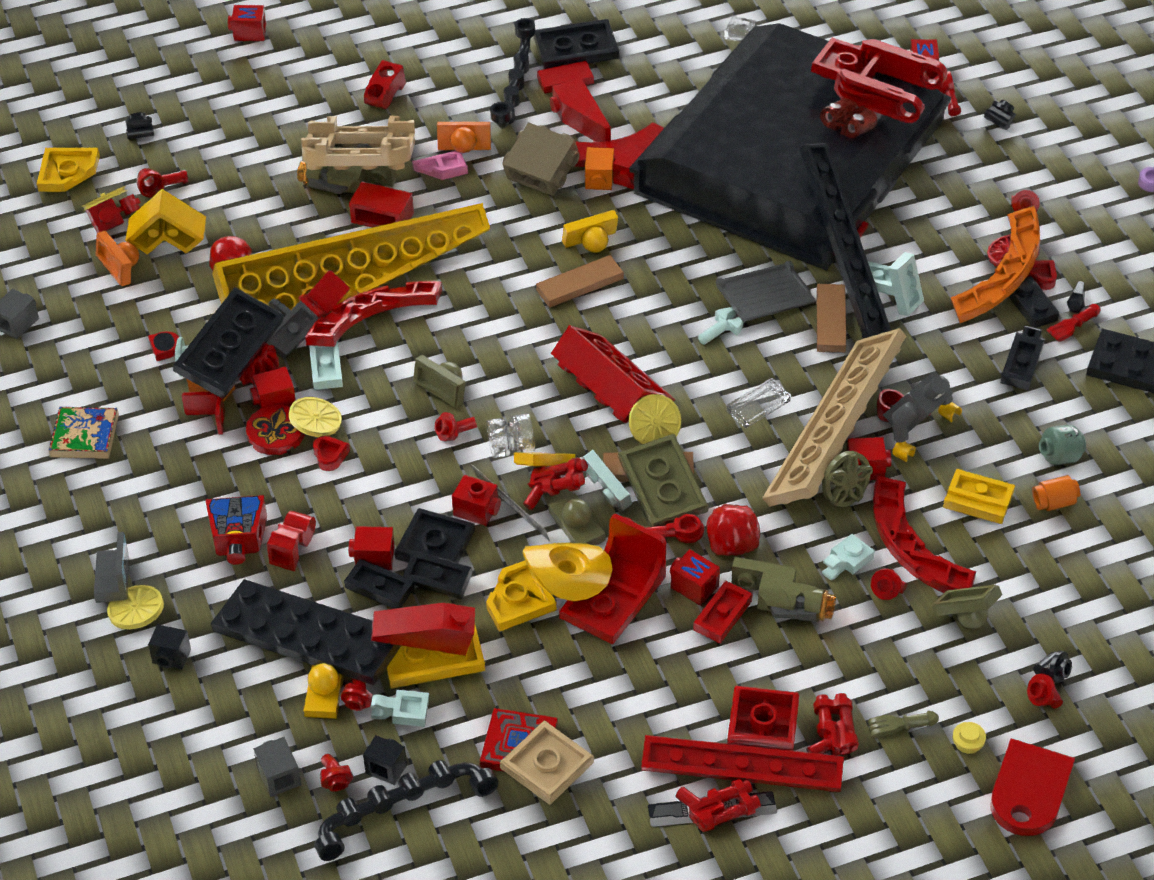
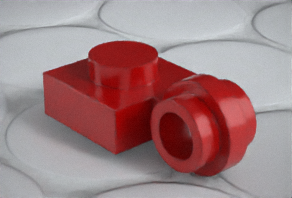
M134 194L119 200L121 205L119 207L110 198L87 209L86 213L97 233L109 231L124 223L121 212L124 211L127 216L140 209L139 204L141 202L139 198H135Z

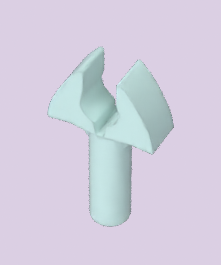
M732 307L715 311V320L718 322L698 336V340L701 344L705 345L724 331L729 330L737 336L741 332L744 322L739 316L736 319H732L736 316V312Z

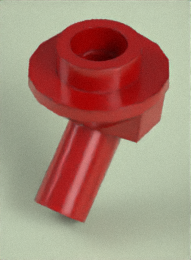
M443 412L436 419L434 425L435 432L441 441H454L459 436L458 433L478 428L475 416L456 422L454 415L450 412Z
M351 678L352 683L349 682L345 685L340 695L341 700L347 708L354 711H362L369 708L373 694L366 690L365 682Z
M330 754L322 756L321 763L326 769H322L320 772L321 786L332 792L346 789L349 785L348 783L353 780V774L349 765L340 766L337 760Z

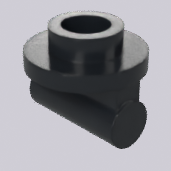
M1003 99L1000 102L994 101L991 107L986 110L984 118L1007 130L1016 116L1013 112L1015 107Z
M146 113L130 114L129 119L125 120L128 139L154 136L152 117L146 116Z
M1051 652L1038 662L1033 670L1035 674L1049 675L1055 683H1061L1064 678L1070 675L1072 662L1067 652Z

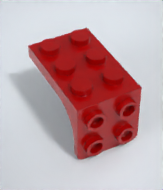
M613 514L609 519V536L604 549L610 556L613 569L608 585L599 594L589 599L579 601L567 600L559 610L560 619L612 645L666 577V539L659 532L647 529L635 523L632 519L618 514Z

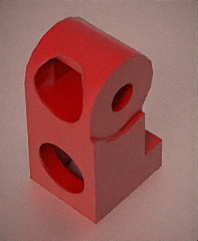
M382 60L365 89L364 103L381 109H387L397 90L402 91L406 85L403 65ZM388 69L394 71L392 76L388 75Z

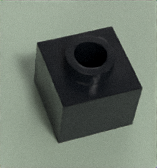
M157 624L148 643L152 663L164 668L183 669L191 652L187 630Z
M375 735L363 754L365 774L392 785L396 784L407 766L405 746H402L394 739H384Z

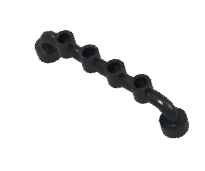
M521 18L515 22V35L520 38L519 52L513 56L514 69L508 73L509 86L504 88V102H496L490 107L491 120L497 123L501 129L506 128L515 121L514 107L520 104L519 90L524 88V74L529 71L528 54L530 38L536 33L535 22L529 18Z
M438 760L430 765L428 769L430 775L420 779L414 773H406L398 780L399 788L387 792L383 785H377L369 790L367 794L369 800L360 804H356L353 798L341 800L336 806L338 813L326 818L320 825L318 839L315 841L314 847L321 860H334L345 849L339 834L332 832L339 826H354L362 820V817L373 812L378 814L386 813L393 807V804L405 799L415 801L423 795L424 791L436 786L438 788H446L453 783L454 779L460 776H471L469 784L474 793L479 797L493 793L497 789L499 781L490 768H481L469 762H462L448 767L444 760Z

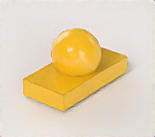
M615 210L564 224L562 242L565 248L582 243L583 247L592 253L604 250L608 245V235L616 233L618 216Z
M325 663L317 664L316 666L312 665L307 677L308 688L303 710L304 717L337 719L344 675L338 674L332 665Z

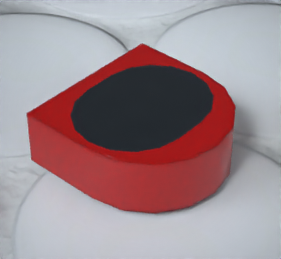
M164 331L148 336L157 362L175 356V348L179 338L176 333Z

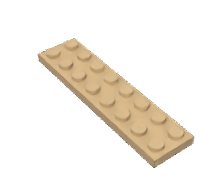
M900 328L856 341L762 499L769 507L779 504L785 505L800 499H810L817 494L826 468L843 450V444L847 437L854 431V425L860 415L865 412L866 405L871 396L878 390V384L889 371V366L894 357L900 352V347L907 337Z

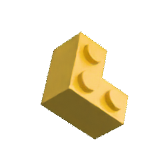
M161 189L129 218L125 241L134 244L147 255L164 240L187 254L204 239L206 216L164 189Z

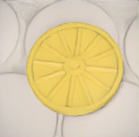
M123 186L107 194L104 192L100 194L101 197L81 207H84L85 211L128 190Z
M659 394L647 395L633 405L629 414V428L633 437L640 444H645L671 434H675L677 437L681 428V414L677 405L670 398Z
M317 397L297 399L292 403L289 410L291 424L300 432L313 437L335 434L342 422V416L337 407Z
M135 585L128 587L127 600L109 602L107 614L111 623L118 628L127 630L138 629L152 623L159 617L164 608V601L160 591L148 585Z

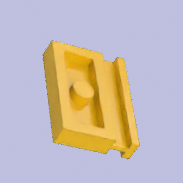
M956 469L947 496L944 499L943 508L1003 524L1014 494L1015 485Z

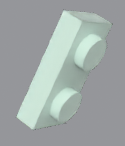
M338 341L334 347L309 345L314 390L343 387Z
M591 450L583 456L588 464V470L584 471L592 483L595 484L598 481L604 488L602 494L612 506L617 504L624 511L632 504L630 494L594 450Z

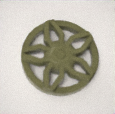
M845 451L837 455L830 462L822 480L824 497L830 503L839 507H845L854 502H859L863 498V493L869 484L870 475L873 473L872 466H870L867 458L855 451ZM844 461L842 467L836 470V468ZM830 483L835 485L832 494L830 490Z

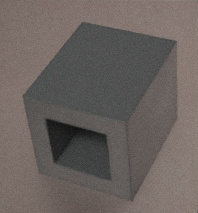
M12 288L0 299V331L18 339L39 319L34 298L27 293L23 294Z
M285 737L266 741L262 745L253 748L257 769L270 797L301 786L299 768Z

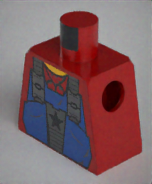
M264 495L206 499V507L217 555H227V561L230 564L239 565L245 562V554L260 551L267 522Z

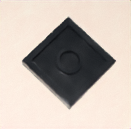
M418 508L394 552L395 559L409 563L411 555L415 550L459 563L475 532V523Z

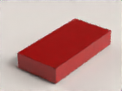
M587 61L537 71V79L544 94L552 93V86L581 78L585 85L594 84V76Z

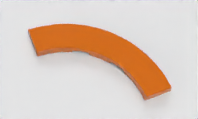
M1034 206L1007 214L1011 226V244L1008 253L1005 254L995 269V273L988 280L982 281L973 288L951 297L959 323L971 320L999 305L1028 276L1035 263L1040 246V226Z

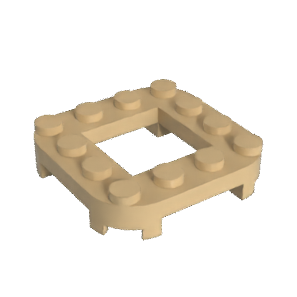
M327 116V122L309 121L308 135L306 138H301L302 161L306 163V168L309 170H319L323 166H334L336 170H346L350 166H361V169L364 170L376 169L377 166H388L389 169L393 170L405 168V162L411 159L413 153L415 125L414 120L400 121V116H390L388 126H338L337 116ZM335 144H342L343 147H356L358 144H369L370 147L381 148H334Z

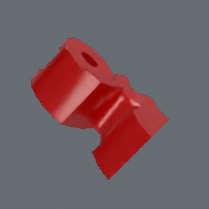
M292 510L287 513L283 524H278V529L271 532L267 542L269 564L295 572L299 560L298 545L307 547L311 542L316 526L314 517Z

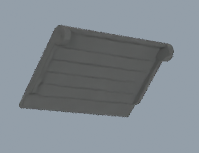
M786 261L784 264L725 279H716L718 290L743 322L816 303L811 290L795 272L792 261Z

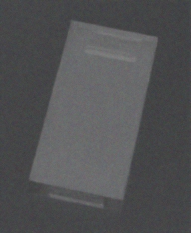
M770 378L727 404V412L747 428L790 402L791 394L773 378Z

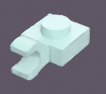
M851 534L831 549L830 555L823 561L828 567L822 571V574L830 581L837 578L844 570L849 571L853 575L874 559L875 550Z
M397 690L396 697L375 694L372 696L371 718L386 719L392 716V724L425 727L429 693Z

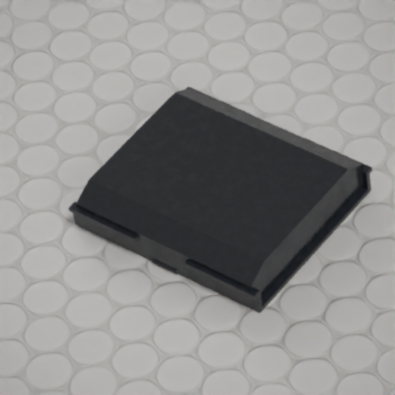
M781 23L762 26L755 25L714 71L710 80L679 114L675 115L629 167V172L634 173V194L827 271L836 257L799 150L803 144H828L855 226L858 230L861 223L869 217L876 206L889 194L897 183V179L944 120L945 109L951 102L952 97L941 93L938 89L929 90L876 72L873 79L916 95L925 104V109L919 119L913 123H905L881 115L882 117L874 121L870 126L857 133H850L847 125L854 120L853 115H864L872 111L858 107L832 123L825 119V113L832 109L830 108L832 103L842 104L845 102L839 98L834 90L835 80L823 78L819 74L811 72L812 62L829 41ZM903 103V107L907 112H916L915 107L911 103Z

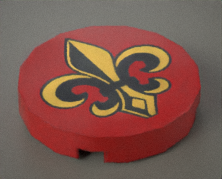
M270 405L259 409L251 415L246 424V436L248 442L253 445L257 452L266 455H281L287 453V449L292 447L295 449L301 444L305 434L291 424L289 420L290 407Z

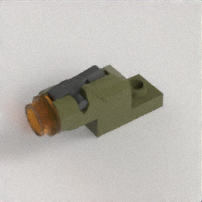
M301 161L297 170V179L309 188L323 189L324 191L336 194L343 192L354 194L361 181L393 187L396 182V172L393 169H389L388 166H377L376 169L372 170L361 169V166H350L346 170H336L334 166H323L319 170H309L306 168V163Z
M739 557L734 558L731 583L746 590H758V609L772 612L775 618L815 622L833 619L836 595L830 594L829 590L819 589L804 583H795V567Z

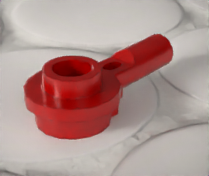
M692 514L675 518L674 523H668L666 526L645 527L659 532L664 538L676 537L683 543L697 542L703 537L705 531L700 519Z

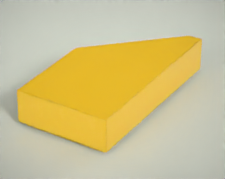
M514 452V463L526 466H554L575 458V454Z

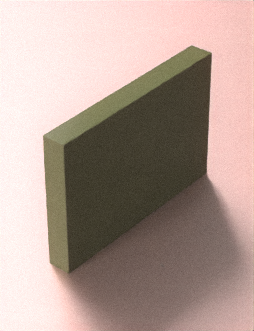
M675 434L618 452L620 463L650 527L666 526L668 523H674L675 518H680L686 514L698 516L708 512L709 506Z

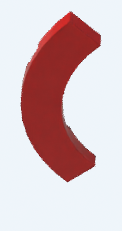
M652 122L642 130L620 139L603 142H576L579 160L574 167H585L587 147L614 148L615 161L625 144L646 149L664 127Z
M406 282V287L389 289L387 285L348 298L332 307L330 314L325 317L321 316L312 325L305 336L306 345L334 347L339 338L349 328L374 314L405 306L437 305L442 292V282Z
M877 475L873 492L874 520L879 535L891 555L914 577L942 593H945L947 590L973 587L976 571L964 568L941 556L932 554L925 547V543L919 538L912 526L909 525L904 505L906 482Z

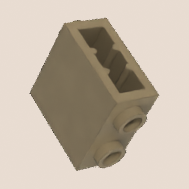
M528 122L524 130L518 133L511 151L505 154L502 165L507 179L554 196L557 190L565 184L571 167L577 164L579 152L575 139L565 133L559 134L551 131L544 125L537 126Z

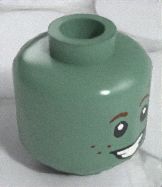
M1070 424L1047 428L1039 442L1040 453L1053 465L1077 462L1086 449V440L1083 433Z

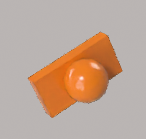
M437 122L438 150H456L463 154L471 150H491V122Z
M107 231L97 233L95 255L119 285L126 286L131 284V268L137 264L140 256L138 248L130 242L116 244Z

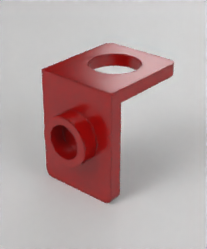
M329 270L308 294L300 295L298 299L315 315L325 317L331 312V308L337 305L347 294L350 287L332 270Z
M210 391L182 393L185 415L215 414L218 435H223L225 417L223 399Z

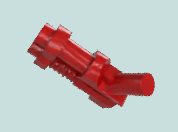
M576 457L562 464L549 467L540 466L533 469L530 482L527 483L532 490L523 505L529 510H533L544 493L555 496L561 490H579L585 484L583 473L588 470L587 461Z
M845 693L836 694L833 700L829 699L826 694H820L816 697V701L813 703L814 713L819 717V723L816 728L818 735L823 740L807 747V753L825 754L831 751V755L839 756L852 753L858 749V737L854 731L852 701L850 698H847ZM831 714L839 715L840 721H832Z
M734 780L731 782V786L718 791L716 788L710 789L707 792V797H702L701 799L685 787H681L675 795L678 800L689 807V818L703 832L715 828V825L717 826L718 824L736 819V817L755 814V809L761 807L758 796L750 797L749 793L753 792L749 780ZM735 798L739 801V804L724 808V802Z

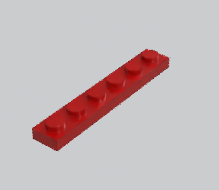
M645 735L641 769L642 771L733 781L741 779L742 781L749 780L751 783L841 792L844 756Z

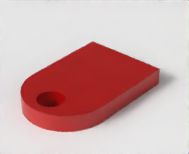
M1011 738L991 796L990 808L996 822L1005 830L1021 836L1039 835L1050 829L1057 819L1075 758ZM1016 812L1024 813L1029 817V820L1025 822L1016 821L1012 814Z

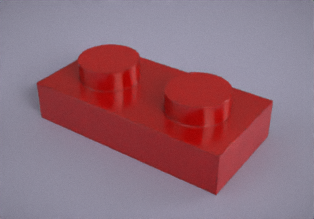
M725 580L694 621L693 631L721 644L752 602L753 593Z

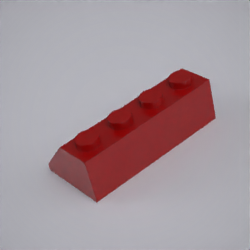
M569 325L550 353L559 361L557 365L570 374L573 373L577 377L575 381L587 390L591 389L595 393L594 398L601 404L610 406L614 410L613 415L624 423H628L633 405L644 396L659 394L670 398L673 402L675 401L674 397L601 334Z

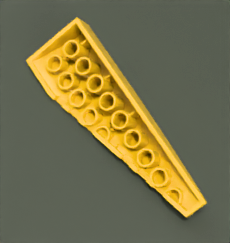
M483 203L218 262L214 265L212 275L221 304L235 287L268 306L272 299H278V301L292 310L300 302L298 297L308 294L327 271L332 270L350 287L347 294L339 301L341 303L357 294L378 288L489 231L490 225Z

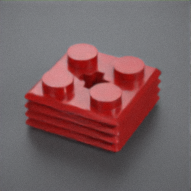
M735 686L727 744L794 751L799 693Z

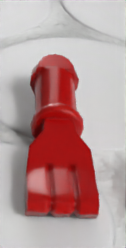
M1091 304L1080 313L1072 315V318L1062 320L1049 327L1046 331L1058 342H1061L1074 334L1076 327H1081L1083 323L1093 317L1096 318L1100 314L1101 308L1097 304Z

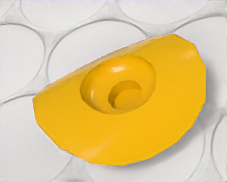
M552 543L525 546L522 552L527 565L541 585L557 598L570 601L586 600L599 594L608 585L613 570L610 556L601 547L585 543Z

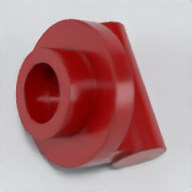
M1025 189L1011 196V207L1014 212L1031 206L1035 207L1036 212L1038 211L1040 201L1035 192Z
M880 569L871 578V589L882 600H891L898 596L899 593L903 594L907 587V582L901 580L900 576L892 569Z
M1036 674L1031 678L1027 687V695L1033 705L1040 707L1050 705L1055 709L1063 704V700L1055 688V683L1049 675Z

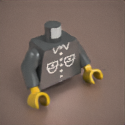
M933 371L883 414L893 426L894 440L897 442L892 451L895 457L907 462L908 455L914 456L916 447L906 442L909 439L908 432L937 407H939L938 413L951 423L953 422L952 416L954 413L959 416L962 414V408L952 402L953 391L950 388L949 381L944 376L938 375Z

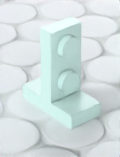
M904 252L891 266L868 261L878 292L895 296L900 315L909 316L924 301L914 254Z

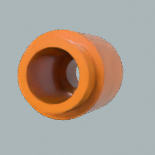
M1069 475L1039 482L1038 486L1032 488L1033 499L1038 510L1046 509V511L1075 505L1077 498L1081 495L1078 482L1075 479L1072 480Z

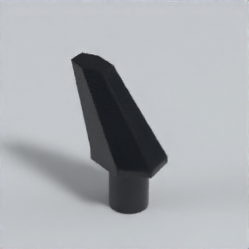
M1079 281L1067 301L1069 311L1079 313L1085 307L1084 282Z

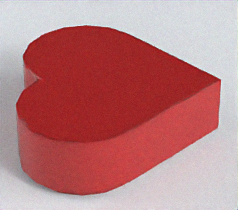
M1035 260L1027 276H1032L1042 290H1050L1056 284L1057 273L1054 260Z
M321 436L315 439L313 451L315 457H317L320 469L324 471L337 469L350 452V444L329 436Z

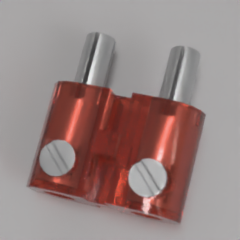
M844 98L822 109L820 119L826 127L833 130L842 127L841 134L849 138H856L873 129L877 125V120L882 117V114L864 106H856V102Z

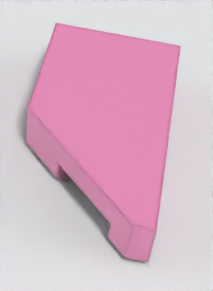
M457 151L412 161L414 171L441 180L468 174V166L462 154Z

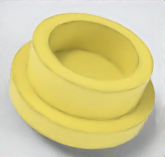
M963 722L955 727L952 738L958 750L966 754H973L984 746L986 733L976 723Z

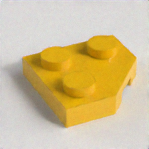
M45 148L37 180L38 192H66L95 175L100 158L99 149Z
M524 560L502 568L498 576V583L494 591L490 592L486 601V607L500 632L556 611L557 602L553 595L535 578Z

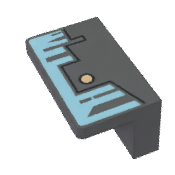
M118 532L117 550L96 552L94 584L96 603L127 600L129 554L124 532Z

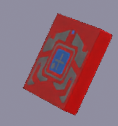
M494 708L480 758V767L503 771L500 768V761L544 720L557 729L558 718Z

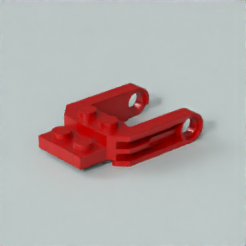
M832 37L812 62L811 72L819 74L823 78L835 80L834 90L842 101L905 123L916 122L923 113L925 104H923L919 97L905 92L904 89L873 79L875 73L879 72L929 90L938 89L947 78V69L940 61L876 39L863 40L862 45L856 46ZM931 69L937 72L939 79H930L926 74V70ZM903 103H911L915 107L916 112H907L903 107Z

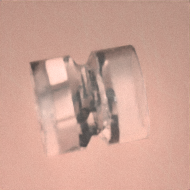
M528 413L511 416L509 421H506L504 418L486 420L488 441L493 458L508 456L512 450L516 452L535 451L533 428Z

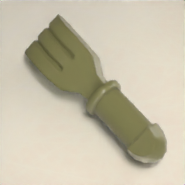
M933 711L910 716L903 715V718H897L893 715H881L870 718L868 726H870L869 731L873 739L896 734L904 729L908 731L916 727L928 725L931 727L939 721V716Z

